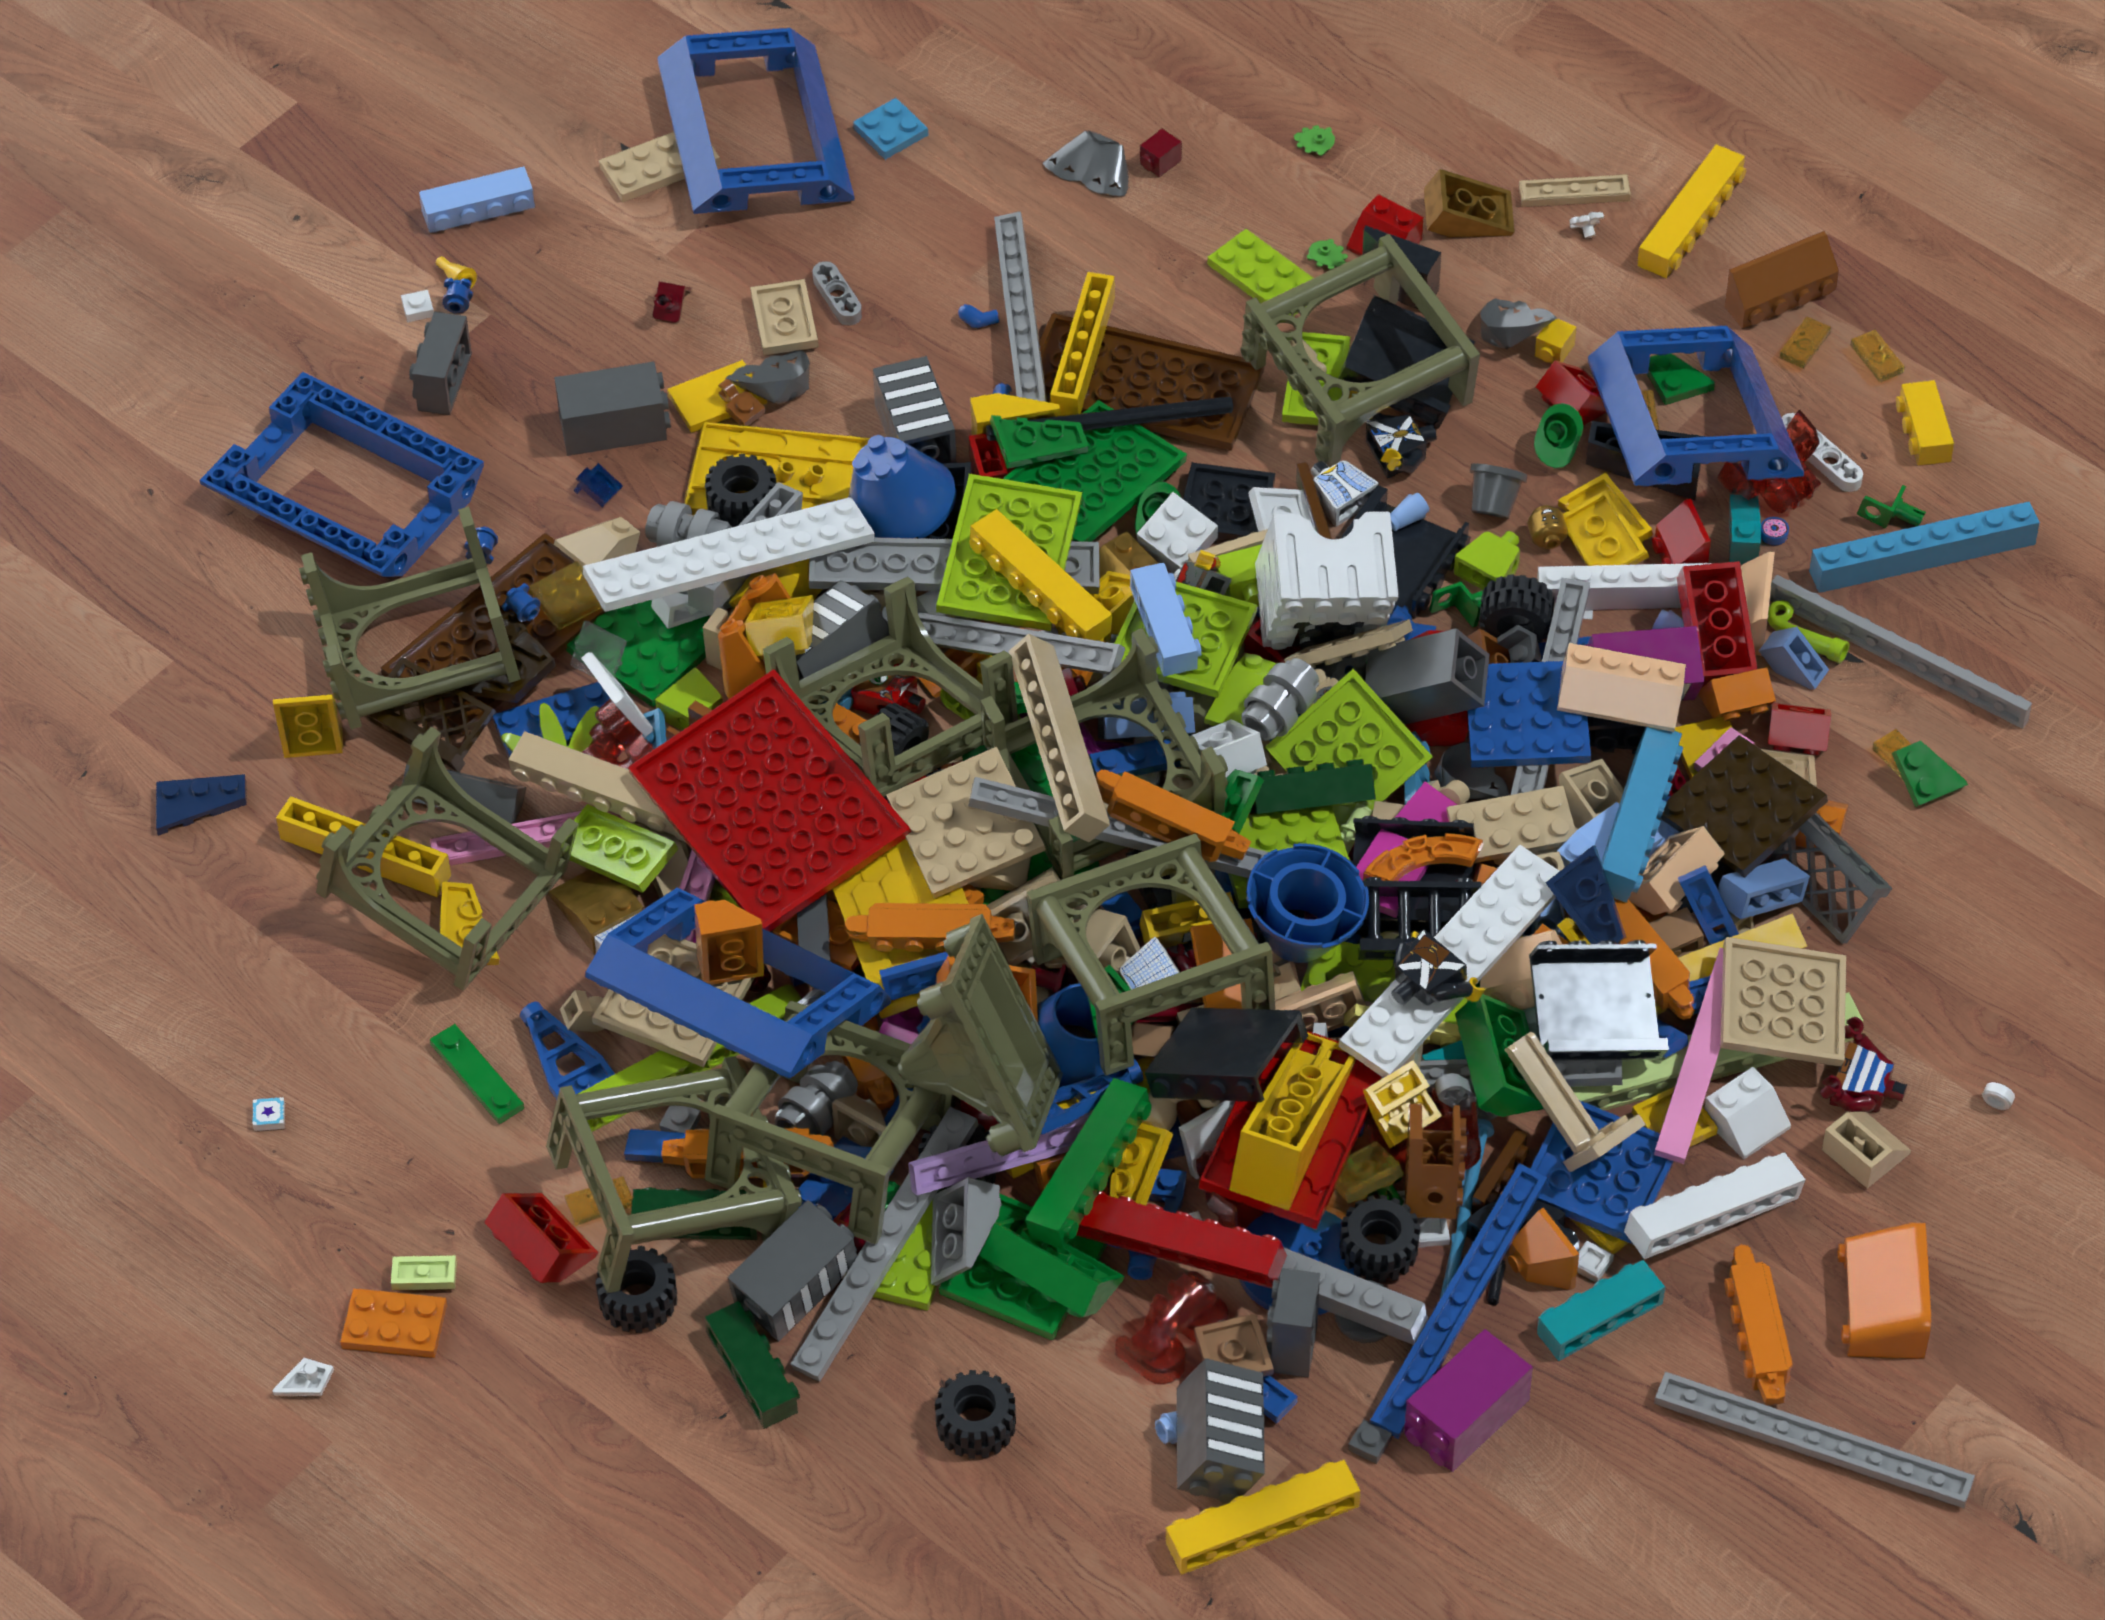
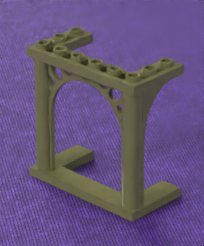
M1390 234L1379 239L1378 248L1261 304L1256 297L1246 301L1245 314L1243 315L1242 347L1240 348L1242 357L1246 362H1250L1255 370L1266 366L1267 350L1270 352L1276 367L1279 370H1283L1287 375L1292 389L1298 390L1303 397L1306 408L1309 411H1313L1318 417L1319 424L1314 452L1318 461H1323L1328 467H1332L1341 461L1343 446L1367 420L1383 409L1448 377V387L1461 405L1464 407L1473 402L1480 353ZM1375 277L1373 288L1382 299H1386L1393 304L1398 302L1401 285L1448 347L1387 378L1366 383L1348 382L1332 377L1313 363L1304 348L1302 330L1308 315L1319 304ZM1298 312L1300 317L1295 318L1293 315ZM1288 323L1293 325L1296 330L1290 333L1282 332L1277 325ZM1288 340H1293L1296 345L1291 346ZM1317 380H1323L1325 385L1322 387ZM1333 387L1340 388L1343 393L1342 397L1337 401H1332L1327 394ZM1354 390L1358 392L1356 394H1352V397L1349 398V391Z
M469 506L458 509L472 558L374 586L349 585L339 582L324 573L317 565L312 552L301 555L304 567L299 568L303 585H310V588L306 589L310 606H317V609L313 610L317 627L322 626V628H318L319 637L322 645L327 644V646L322 647L326 659L323 660V665L327 677L331 678L330 686L334 698L337 701L341 700V702L337 703L341 719H348L351 730L362 727L360 717L507 674L509 683L521 680ZM480 583L500 652L408 678H390L377 675L367 670L358 660L357 645L362 633L382 614L402 605ZM351 622L357 624V627L351 630L340 628L344 623ZM344 638H351V639H350L349 641L345 642V639H344Z
M908 576L884 588L889 636L799 681L794 642L788 637L763 649L766 674L773 669L777 671L883 797L965 755L980 745H984L980 700L992 696L1005 719V726L1018 720L1012 656L1004 650L980 662L983 685L947 658L927 633L918 615L915 583ZM903 662L901 665L893 667V665ZM909 675L935 683L975 715L894 757L890 718L881 713L858 725L859 745L836 725L833 719V710L837 701L844 693L864 681L882 676Z
M1143 628L1132 632V648L1123 662L1098 683L1070 697L1078 724L1094 718L1114 717L1126 719L1142 726L1156 738L1164 751L1167 761V776L1163 789L1217 814L1224 813L1225 800L1227 799L1225 786L1228 785L1226 761L1221 754L1217 756L1212 746L1202 750L1200 756L1198 753L1200 748L1193 735L1188 736L1185 730L1186 724L1181 713L1174 712L1171 706L1172 699L1165 688L1161 689L1158 684L1159 679L1156 673V668L1159 667L1156 653L1159 652L1158 646L1152 636L1147 637ZM992 696L980 700L984 746L987 751L997 747L1015 786L1031 791L1010 755L1037 743L1029 716L1005 726V719ZM1138 698L1145 699L1147 702L1145 710L1140 714L1132 713L1130 709L1132 702ZM1124 700V709L1118 710L1114 708L1115 705H1121V701ZM1152 711L1154 713V720H1158L1156 723H1151L1147 719ZM1169 739L1171 743L1166 744L1163 741ZM1180 761V765L1184 769H1177L1174 763ZM1177 777H1186L1192 780L1194 785L1189 789H1181L1176 787L1172 781ZM1059 816L1048 820L1049 827L1034 823L1044 843V852L1060 880L1074 876L1075 871L1128 848L1098 839H1093L1091 842L1080 839L1073 843L1071 835L1063 830Z
M430 727L424 735L420 733L411 744L413 752L407 762L409 771L405 775L404 782L400 787L395 785L391 789L383 806L377 805L374 808L365 826L359 825L353 835L351 830L342 825L335 834L331 832L325 838L322 844L324 851L319 860L321 867L316 876L318 880L316 893L324 899L331 893L454 974L456 976L454 985L464 991L487 965L495 952L499 951L547 895L548 891L566 873L579 824L568 818L552 836L549 849L474 800L456 783L445 768L438 752L441 733ZM420 799L427 805V812L425 814L419 815L415 813L412 808L414 800ZM435 805L438 806L437 810L444 812L441 814L435 813ZM406 811L409 818L400 820L398 817L402 818L403 812ZM428 822H442L463 827L536 874L537 877L492 930V924L482 918L464 938L463 946L460 947L399 906L389 895L383 884L380 871L383 852L396 835L409 827ZM387 833L389 836L383 837L382 835ZM369 852H373L375 855L372 859L364 858L368 856ZM358 866H367L373 870V873L366 877H359L352 873V869ZM373 883L376 885L377 888L375 891H373L370 888V884Z
M1196 833L1027 892L1033 957L1039 965L1063 956L1096 1010L1100 1064L1105 1075L1134 1066L1131 1022L1237 984L1241 985L1242 1009L1276 1010L1272 949L1267 942L1258 943L1202 858L1201 841ZM1170 874V879L1161 878L1163 876ZM1146 887L1170 889L1172 904L1191 900L1196 901L1204 910L1232 954L1119 993L1090 947L1086 937L1087 924L1093 912L1103 902L1119 893ZM1083 904L1087 906L1082 910L1071 909ZM1073 919H1080L1076 923L1073 922Z
M790 1000L785 1007L784 1021H789L808 1006ZM844 1020L828 1032L824 1054L822 1055L853 1057L876 1066L893 1081L900 1097L897 1112L867 1157L864 1159L752 1117L780 1077L800 1084V1079L813 1065L812 1062L793 1077L788 1078L777 1074L775 1071L759 1063H755L725 1106L716 1104L711 1111L705 1180L730 1189L739 1179L742 1147L852 1187L853 1193L848 1229L855 1237L877 1244L882 1236L890 1173L920 1128L930 1132V1128L933 1125L938 1126L950 1107L954 1108L956 1096L932 1092L914 1086L908 1080L905 1081L899 1076L898 1064L901 1061L902 1054L911 1044ZM906 1088H913V1091H909Z
M736 1056L724 1058L722 1067L718 1069L575 1094L572 1085L560 1087L546 1147L556 1170L568 1168L572 1149L574 1150L607 1232L597 1270L607 1293L620 1290L631 1245L733 1226L749 1227L762 1232L761 1237L764 1242L801 1207L802 1197L800 1191L794 1188L788 1165L782 1161L742 1147L743 1171L737 1182L725 1193L704 1201L627 1215L587 1120L661 1106L695 1108L708 1113V1117L711 1120V1111L715 1105L725 1106L747 1075L745 1069L740 1067ZM758 1108L752 1117L768 1123L766 1116H762ZM752 1162H756L758 1168H754ZM752 1176L762 1178L767 1187H756L748 1181V1178ZM743 1189L747 1192L743 1195H740L739 1191Z

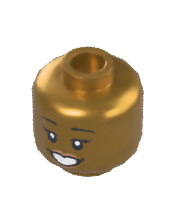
M1549 505L1540 506L1528 518L1527 524L1532 542L1538 547L1546 549L1557 548L1568 535L1563 513L1557 508Z

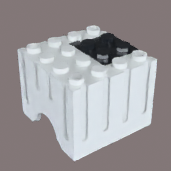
M1297 512L1273 514L1255 563L1263 647L1281 650L1287 647L1300 646L1303 649L1387 625L1390 614L1394 609L1395 601L1399 597L1390 512H1365L1360 519H1354L1353 529L1346 537L1335 540L1327 539L1318 534L1313 528L1311 520H1306Z

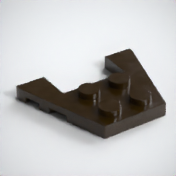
M508 610L502 618L521 680L509 683L506 674L459 688L469 695L518 703L556 667L554 658L537 639H533L523 623L520 624L515 614Z

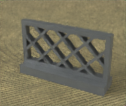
M1816 812L1774 850L1766 863L1779 860L1783 854H1789V862L1797 867L1796 853L1807 852L1808 870L1802 871L1810 876V891H1805L1801 903L1842 944L1848 943L1878 900L1886 898L1893 888ZM1799 831L1806 836L1807 849L1796 850L1795 837ZM1815 851H1821L1825 855L1826 868L1816 869ZM1834 871H1841L1845 875L1846 888L1835 889ZM1826 872L1828 890H1817L1816 873ZM1860 890L1868 899L1862 908L1855 909L1854 891ZM1836 892H1846L1847 909L1837 910ZM1828 893L1829 911H1822L1818 907V894ZM1848 913V927L1844 932L1838 927L1837 914Z

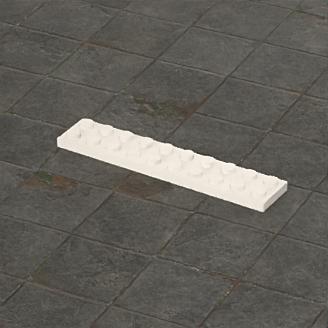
M852 497L585 565L583 566V575L606 612L874 542L875 533Z
M1521 845L1511 853L1481 888L1476 891L1434 937L1467 965V982L1472 977H1475L1479 982L1556 897L1545 882L1556 875L1559 870ZM1395 979L1339 1040L1338 1047L1384 1078L1401 1068L1464 997L1441 1002L1435 1001L1430 1005H1424L1414 996L1405 1005H1401L1391 994L1399 985Z

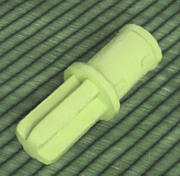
M1360 803L1355 805L1346 824H1342L1340 827L1347 854H1349L1355 843L1354 818H1363L1373 814L1370 808Z

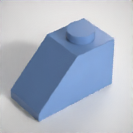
M1798 627L1772 632L1759 650L1775 673L1810 690L1816 689L1829 671Z

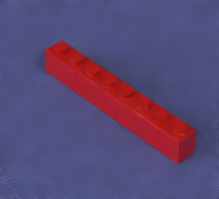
M1099 1191L1093 1201L1091 1212L1083 1217L1076 1236L1273 1288L1274 1279L1278 1280L1287 1258L1281 1241L1272 1235L1264 1234L1263 1237L1251 1234L1250 1231L1242 1227H1234L1233 1229L1224 1227L1212 1219H1205V1221L1194 1219L1191 1215L1182 1211H1177L1176 1213L1168 1212L1155 1204L1149 1203L1146 1206L1138 1204L1126 1196H1119L1118 1198L1108 1196L1103 1191Z

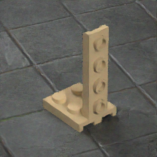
M1529 1032L1504 1049L1574 1152L1572 1156L1563 1161L1569 1172L1599 1158L1646 1125L1639 1114L1630 1119L1624 1115L1599 1130L1534 1033Z

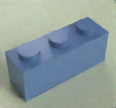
M1185 692L1169 693L1174 712H1180L1185 721L1186 732L1195 733L1193 697H1186ZM1143 698L1133 701L1130 707L1132 713H1142L1147 707V702ZM1124 700L1121 701V705H1115L1114 708L1118 710L1124 709ZM1152 711L1147 719L1151 723H1156L1158 720H1154V713ZM1103 717L1105 739L1153 736L1145 728L1129 720Z
M1784 858L1757 866L1745 878L1737 872L1723 875L1718 891L1727 910L1739 919H1744L1802 902L1810 876Z

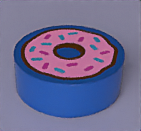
M1769 517L1761 523V539L1765 543L1780 545L1787 540L1789 525L1785 520L1779 517Z

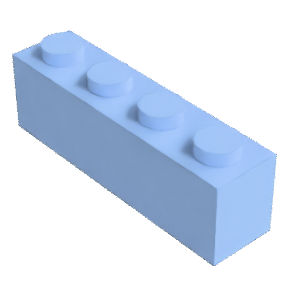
M524 166L419 192L421 209L429 233L535 208L533 189Z
M1164 562L1130 570V589L1148 637L1152 636L1158 646L1159 652L1156 653V658L1163 677L1197 669L1198 657L1202 655L1199 640L1192 637V622L1190 617L1184 616L1183 598L1181 595H1176V582L1173 573H1168Z

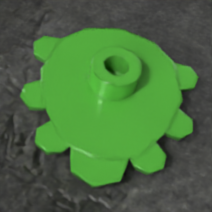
M1315 125L1311 130L1304 127L1302 129L1303 133L1297 132L1294 135L1295 141L1298 142L1297 147H1305V152L1308 154L1313 151L1318 152V155L1322 156L1335 143V136L1332 133L1331 127L1323 129Z
M1333 239L1313 243L1309 248L1307 259L1317 262L1318 267L1327 265L1328 269L1332 270L1334 267L1345 264L1344 260L1348 258V255L1342 254L1344 247L1334 244Z

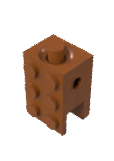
M1409 1103L1405 1166V1204L1411 1208L1410 1214L1415 1213L1417 1218L1456 1219V1207L1463 1206L1462 1181H1464L1465 1177L1464 1155H1466L1467 1136H1465L1466 1118H1460V1105H1453L1452 1131L1423 1130L1422 1104Z

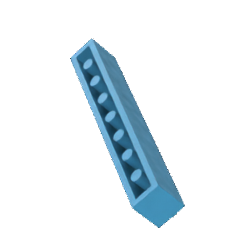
M2024 502L1813 549L1809 573L1818 592H1826L2035 545L2040 522L2030 502Z
M1649 727L1645 728L1639 741L1601 863L1613 898L1626 903L1631 892L1637 893L1644 876L1639 875V873H1644L1649 861V857L1644 855L1649 856L1655 838L1650 836L1655 837L1661 820L1656 817L1660 818L1666 805L1664 800H1666L1672 783L1668 781H1672L1678 767L1676 764L1681 756L1683 747L1679 746L1682 733L1677 731L1671 732Z

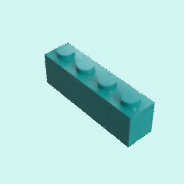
M1644 1260L1634 1265L1628 1264L1611 1278H1603L1596 1282L1591 1289L1583 1293L1573 1294L1565 1303L1556 1308L1550 1307L1546 1309L1538 1318L1537 1335L1555 1358L1561 1361L1662 1305L1665 1286Z

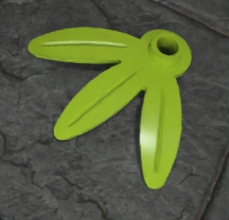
M542 703L539 707V722L543 738L585 754L598 730L600 708L593 706L586 712L577 725L569 746H567L565 735L557 716L548 704ZM504 733L501 738L505 745L513 752L521 737L512 733Z

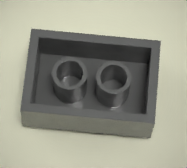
M434 312L431 322H427L425 325L424 341L418 345L417 361L415 364L412 363L410 367L409 378L413 380L414 384L412 397L416 399L418 411L451 415L472 355L467 316Z
M1282 1268L1280 1280L1274 1279L1272 1288L1273 1301L1272 1307L1269 1306L1266 1339L1268 1353L1274 1368L1273 1373L1309 1378L1318 1326L1320 1273Z

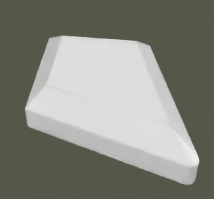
M303 1358L273 1389L274 1396H322L334 1368L324 1363Z

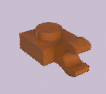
M725 379L719 384V388L722 390L718 392V395L728 403L725 405V411L739 425L749 426L765 414V407L747 390L739 394L735 385L729 379Z

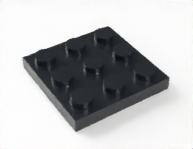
M1191 462L1183 500L1218 525L1217 539L1232 541L1258 532L1248 493L1253 487L1274 488L1276 473Z

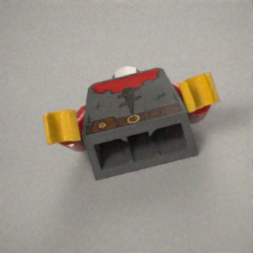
M1200 550L1195 563L1186 561L1183 567L1177 569L1174 573L1176 582L1222 595L1225 594L1232 580L1230 577L1216 572L1221 566L1220 559L1216 555L1204 550Z

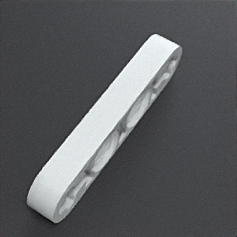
M1788 413L1781 417L1794 449L1837 487L1847 492H1854L1861 487L1863 470L1801 415ZM1812 440L1817 442L1819 445L1816 447H1808L1804 444V442ZM1826 457L1835 458L1838 462L1835 464H1827L1823 461V459Z

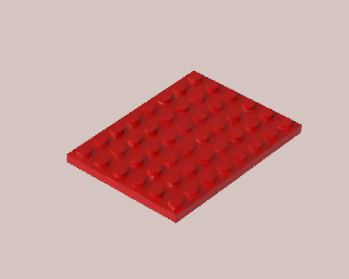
M775 669L628 767L631 776L738 906L760 918L762 929L768 932L905 840L906 835L911 833L910 827Z

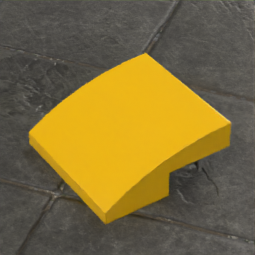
M1414 1060L1363 1090L1375 1123L1389 1148L1407 1138L1409 1103L1422 1104L1423 1128L1442 1116L1427 1093L1426 1089L1430 1085Z

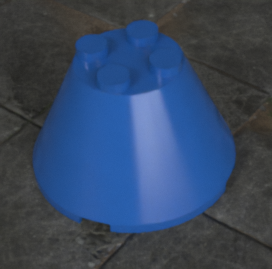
M875 435L868 440V444L858 452L852 461L853 471L849 497H852L874 531V538L918 537L923 539L943 524L955 505L957 490L950 471L940 462L900 439Z

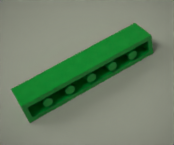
M1113 1078L1025 1219L1031 1239L1064 1250L1069 1240L1076 1236L1080 1222L1085 1215L1091 1212L1093 1201L1099 1191L1105 1189L1112 1170L1121 1163L1123 1152L1128 1144L1134 1142L1139 1126L1143 1120H1147L1150 1116L1152 1104L1149 1100L1147 1088Z

